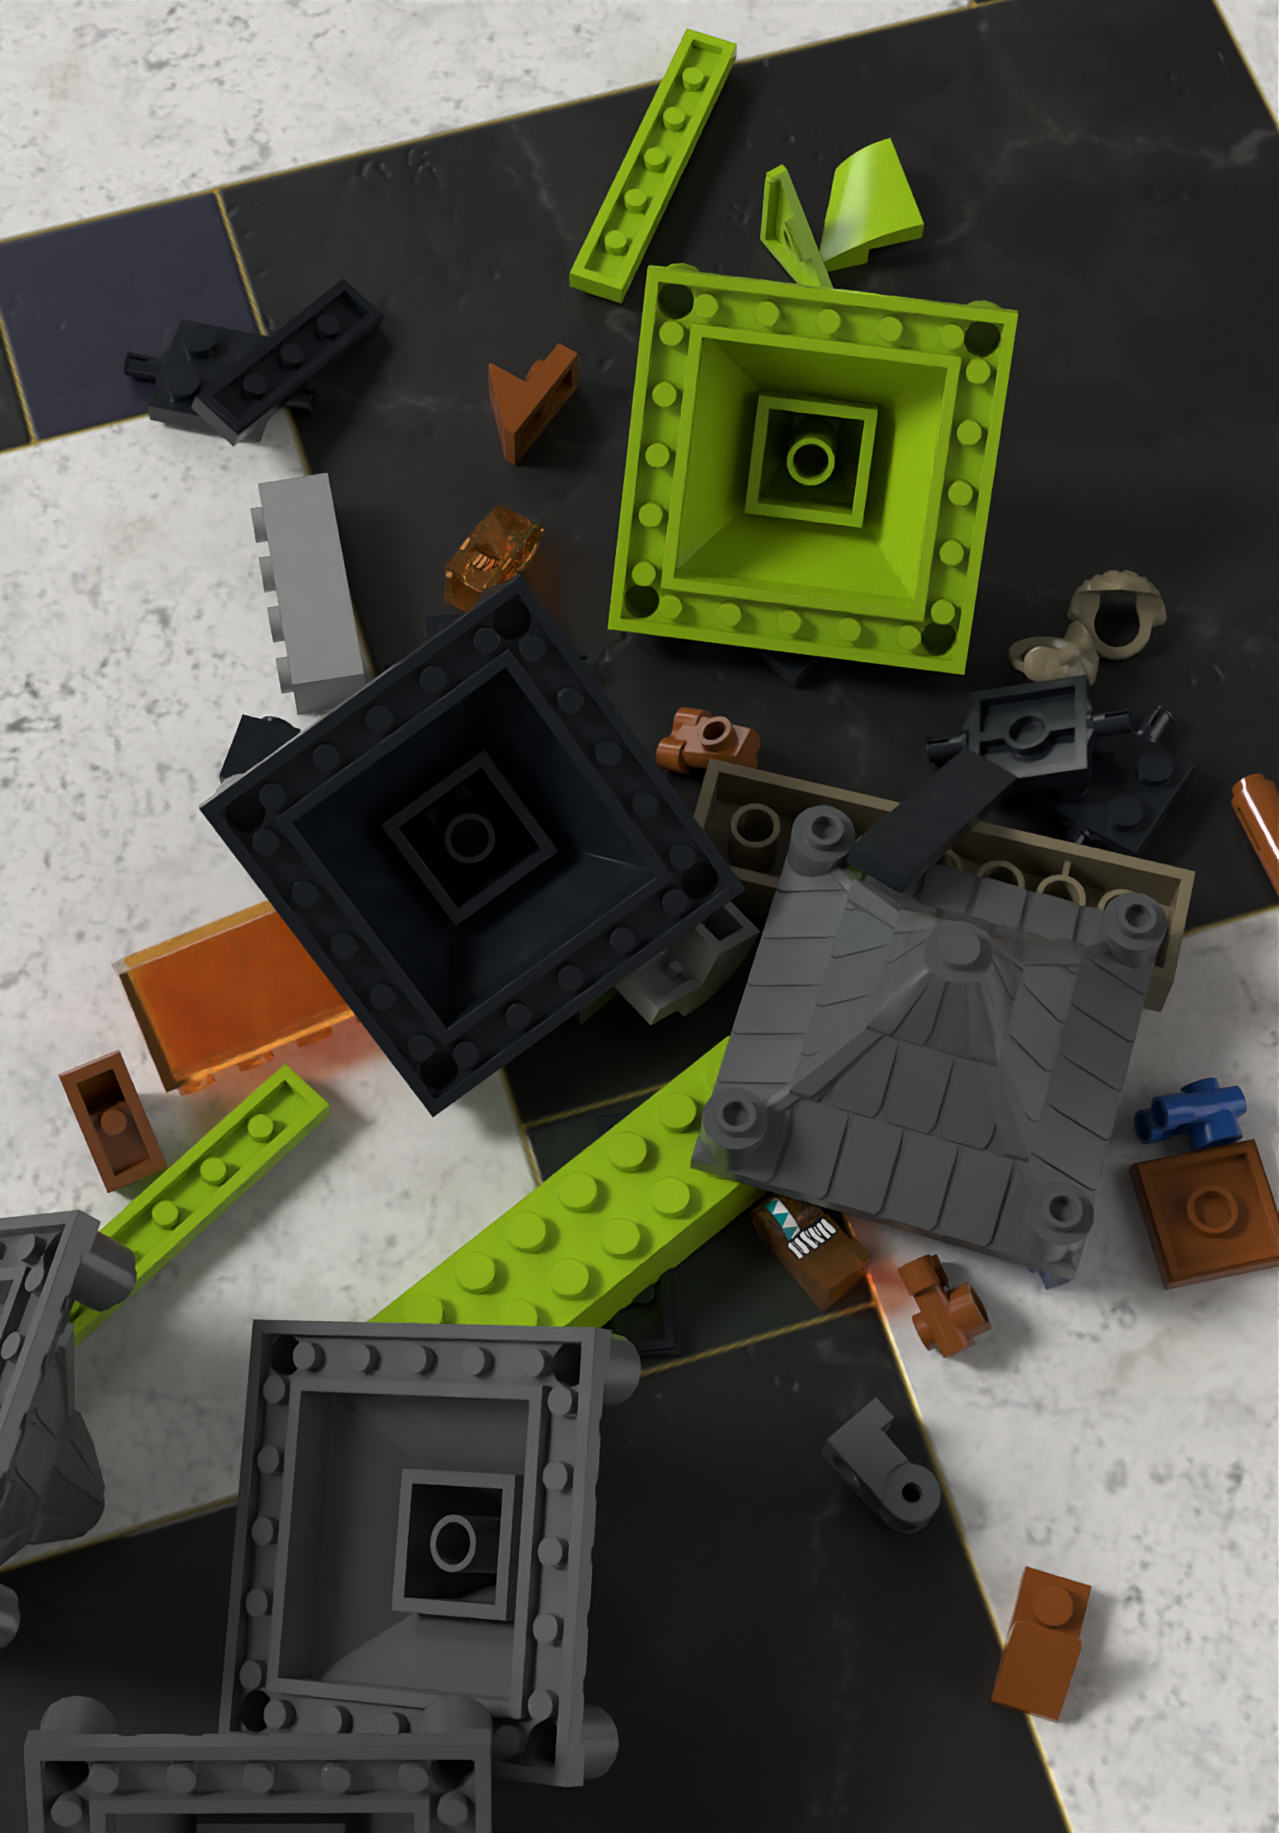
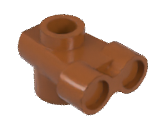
M681 707L674 717L671 735L663 738L657 747L656 762L662 770L684 774L689 773L691 768L707 769L710 758L757 769L758 757L756 753L761 746L760 736L756 730L732 724L726 717H713L712 713L708 710Z
M928 1254L905 1264L897 1270L910 1297H914L921 1311L912 1315V1321L923 1345L928 1351L939 1347L943 1357L948 1358L976 1345L973 1338L992 1329L987 1311L972 1284L967 1281L950 1289L947 1283L949 1279L938 1255L931 1256Z

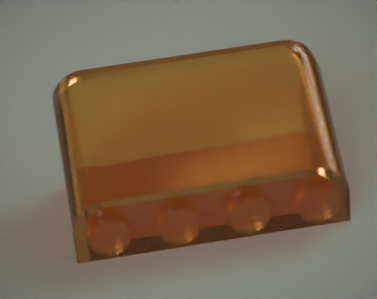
M268 899L134 952L111 965L166 1093L178 1089L180 1096L198 1092L216 1082L213 1075L216 1072L236 1064L240 1072L254 1069L275 1058L272 1049L296 1040L298 1047H305L320 1042L333 1034L331 1025L353 1016L356 1023H361Z

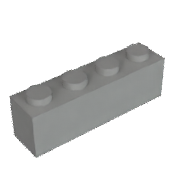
M328 473L258 483L262 506L250 508L256 543L268 541L270 556L259 557L264 593L276 591L279 606L267 607L273 643L285 641L287 657L276 658L281 693L294 692L297 714L333 709L366 686Z

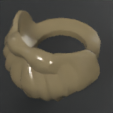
M1109 570L1102 575L1096 574L1092 579L1085 580L1072 596L1067 617L1071 621H1080L1093 635L1097 655L1100 658L1112 661L1128 659L1140 652L1149 641L1151 629L1164 624L1167 619L1164 602L1161 599L1159 590L1155 588L1152 582H1148L1147 577L1138 576L1137 573L1129 570L1122 572ZM1101 594L1125 595L1135 598V608L1139 617L1140 627L1138 635L1128 645L1113 647L1106 645L1098 638L1094 628V619L1099 609Z
M1078 620L1068 626L1064 639L1056 637H1031L1017 641L1009 648L1010 665L1016 670L1024 672L1028 679L1036 682L1053 681L1054 679L1087 674L1089 683L1092 685L1099 670V656L1096 653L1097 648L1094 644V637L1086 629V626Z

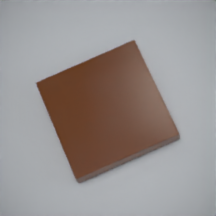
M1255 1139L1132 1164L1129 1174L1165 1290L1279 1266V1213Z

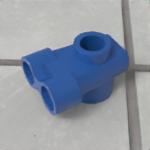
M1205 1078L1185 1085L1180 1089L1181 1092L1154 1097L1151 1101V1107L1138 1110L1134 1117L1135 1131L1143 1144L1169 1140L1171 1136L1188 1133L1193 1151L1241 1140L1243 1135L1237 1119L1247 1112L1244 1094L1238 1085L1220 1088L1217 1078Z

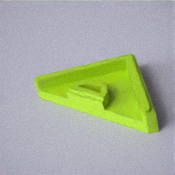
M782 164L766 173L760 240L797 284L834 289L789 173Z

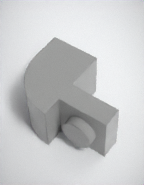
M730 901L618 982L614 987L650 1025L677 1010L685 1017L705 1003L730 979L744 961L760 931Z

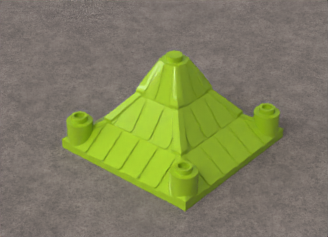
M685 263L671 264L667 267L649 265L647 269L608 629L964 675L1018 310L1003 309L997 304L986 300L973 301L964 305L700 272L696 267Z

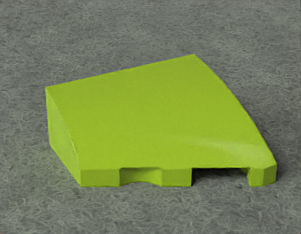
M891 138L876 142L857 151L835 170L819 249L827 272L867 263L869 249L922 238L924 222Z

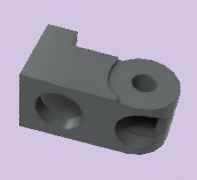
M876 1397L826 1440L821 1455L883 1524L892 1531L902 1534L916 1533L926 1527L939 1506L941 1498L940 1484L934 1474L920 1465L911 1464L906 1456L888 1438L886 1433L894 1416Z

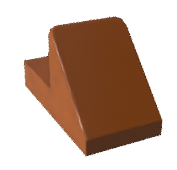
M560 343L557 344L545 360L538 359L532 365L525 381L490 363L488 365L490 400L506 461L515 466L578 387V353Z
M119 1049L58 1074L107 1193L168 1168Z
M1027 1566L1022 1572L990 1703L1057 1723L1081 1652L1083 1640L1079 1637L1092 1586Z

